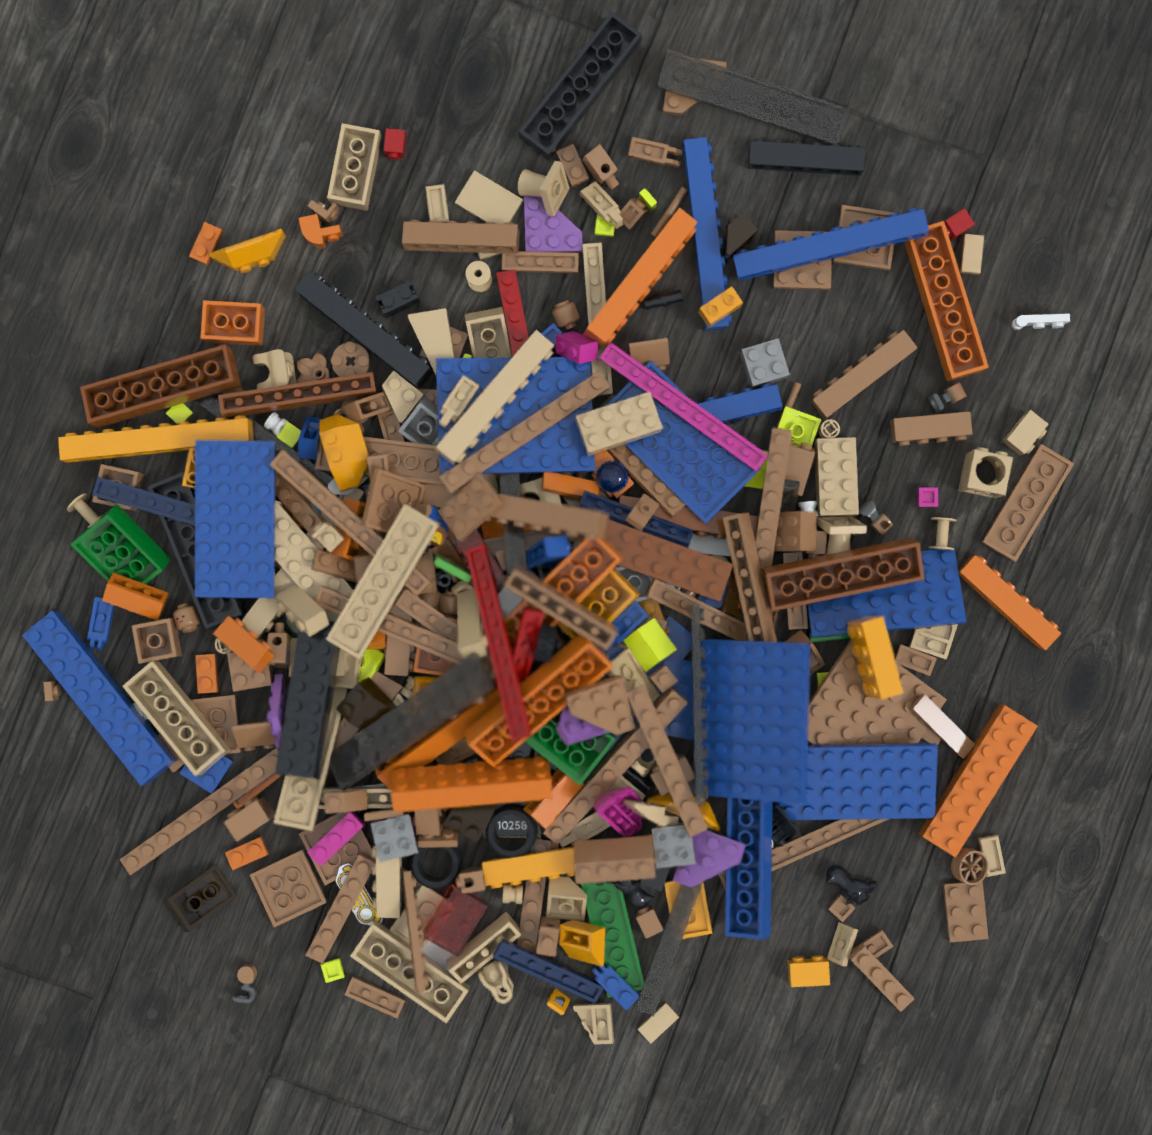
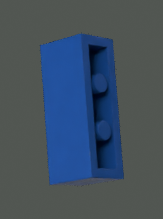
M567 536L543 538L526 550L528 570L551 568L568 557L571 546L569 541H567Z

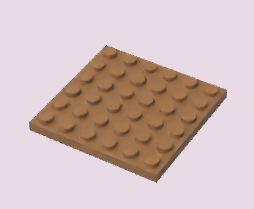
M851 638L809 701L808 742L812 745L919 743L928 726L910 707L921 694H925L939 709L942 708L947 699L897 662L895 663L903 693L885 699L867 697L862 689L863 679L857 670L858 661L852 651L853 642Z

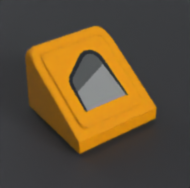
M554 989L547 999V1006L563 1015L568 1007L570 998L559 990Z

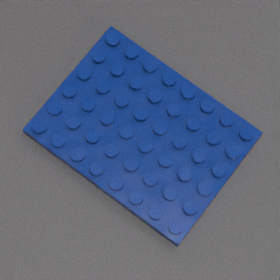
M550 357L547 361L543 359L539 364L541 366L540 370L534 376L531 374L527 378L528 384L523 390L518 389L515 392L516 398L510 405L506 403L503 406L504 412L498 419H492L490 422L492 426L485 434L480 433L477 437L479 439L478 443L472 449L469 447L464 452L467 455L462 461L591 377V363L578 364L566 357ZM436 358L438 424L444 416L440 413L442 406L463 375L480 387L459 419L512 358ZM592 400L484 471L483 474L594 472L595 456L587 457L575 422L577 415L593 410ZM459 419L456 422L451 420L446 428L438 425V444ZM439 454V475H443L459 463L456 462L452 465Z
M697 639L694 775L696 778L693 781V794L806 804L810 675L809 643Z

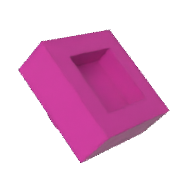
M917 488V507H938V488Z

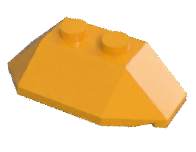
M278 229L210 252L209 256L215 262L236 272L247 273L253 267H264L269 265L271 261H274L286 235L282 229Z
M338 414L319 420V434L326 458L340 491L343 492L360 486L368 467L366 456H369L360 424Z
M659 792L646 799V802L666 808L665 811L680 816L670 792L663 796ZM693 795L707 828L719 832L720 827L709 802L705 800L706 797L703 795Z

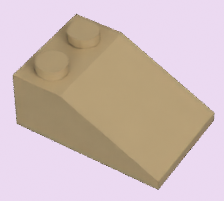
M502 307L465 314L473 358H512Z

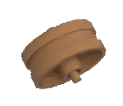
M968 847L961 849L956 858L953 857L951 863V871L954 877L969 885H976L982 882L989 869L986 856L982 852Z

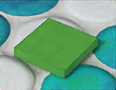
M436 552L433 558L434 565L467 583L471 580L470 570Z

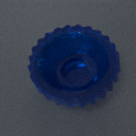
M610 460L605 462L596 471L597 485L606 493L620 492L628 483V470L619 461Z

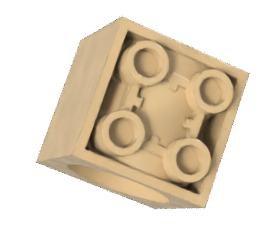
M981 447L966 453L958 491L991 498L1005 496L1013 457L1007 456L1008 453L996 451V454L988 452L989 449ZM982 460L991 463L995 469V479L988 485L982 483L976 475V466Z

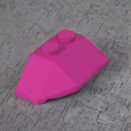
M629 786L608 791L601 795L593 806L596 812L623 837H632L642 828L641 821L643 817L633 812L623 803V799L644 802Z

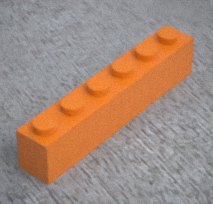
M980 555L970 556L958 569L959 576L1037 648L1047 650L1060 636L1061 633L1057 630L1059 627L1051 620L1047 621L1040 609L1037 607L1033 608L1029 604L1030 600L1022 594L1019 595L1014 591L1016 589L1014 585L1000 578L1002 575L996 569L992 568L991 570L986 565L987 561Z

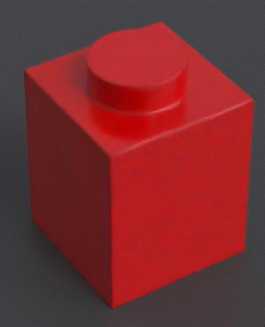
M386 128L384 153L389 159L399 160L400 158H405L407 140L405 130Z
M965 208L944 221L951 241L975 225Z

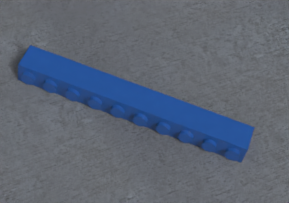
M707 137L685 139L683 142L691 217L697 221V224L694 226L697 230L693 237L702 306L725 291L724 286H727V276L723 274L722 267H725L724 255L721 256L720 248H723L722 237L718 236V230L721 229L720 218H716L718 200L714 199L713 192H716L715 180L712 181L711 174L714 173L713 162L709 160L712 149L711 143H707ZM731 314L710 328L704 322L705 332L728 329L729 324L732 323Z
M913 208L905 214H890L885 219L876 217L870 219L868 223L861 224V222H855L847 228L835 227L831 229V232L823 233V231H819L806 238L798 236L793 238V241L786 243L785 240L775 242L773 246L766 247V245L757 246L753 251L740 250L736 252V255H733L738 281H743L928 236L929 229L924 209Z

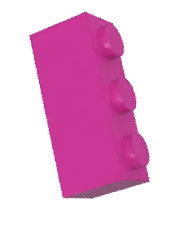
M351 811L307 853L321 867L366 823L355 811Z

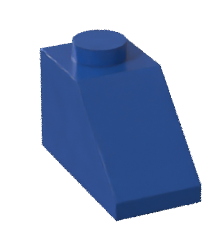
M306 417L298 439L299 458L317 460L320 443L319 420L323 418Z

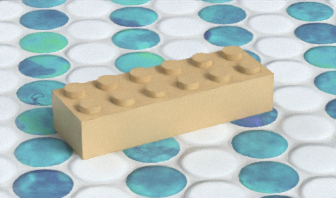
M151 661L123 685V688L195 776L204 774L231 751L229 746L159 661Z
M376 920L350 956L445 1023L451 1018L470 988V985L466 982L460 984L447 969L425 955L426 966L423 967V974H427L428 986L425 987L424 992L416 993L410 945L389 932L388 928Z

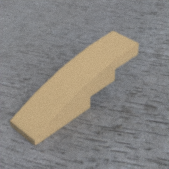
M623 799V803L628 808L650 822L663 827L684 825L678 822L679 817L665 813L666 808L655 803Z

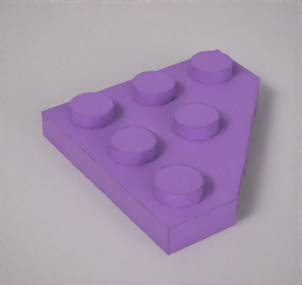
M524 196L526 252L583 253L582 232L559 210L554 217L548 216L542 197Z
M276 674L274 683H271V692L273 694L269 698L271 711L267 713L268 722L272 723V736L276 737V749H279L286 710L285 695H287V688L283 674Z
M568 705L560 711V721L557 724L556 730L566 745L610 733L605 729L571 715Z
M708 830L692 836L695 864L677 866L673 881L688 887L699 885V883L722 873L730 867L740 864L746 844Z

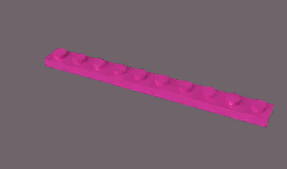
M610 343L600 356V360L646 393L650 392L654 399L757 472L768 457L762 450L613 343Z

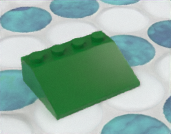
M117 504L104 513L70 544L107 582L112 574L116 573L146 584L162 572L171 561L169 556Z
M559 712L524 742L580 786L616 739L607 733L566 745L556 730L561 716Z

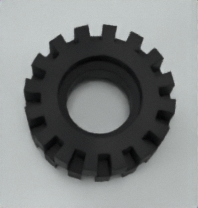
M541 624L533 659L550 662L557 627Z

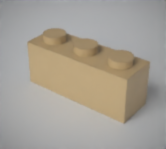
M297 584L276 595L278 600L276 605L282 614L285 613L291 623L295 622L297 628L301 632L304 631L309 637L329 625L324 609L298 587Z

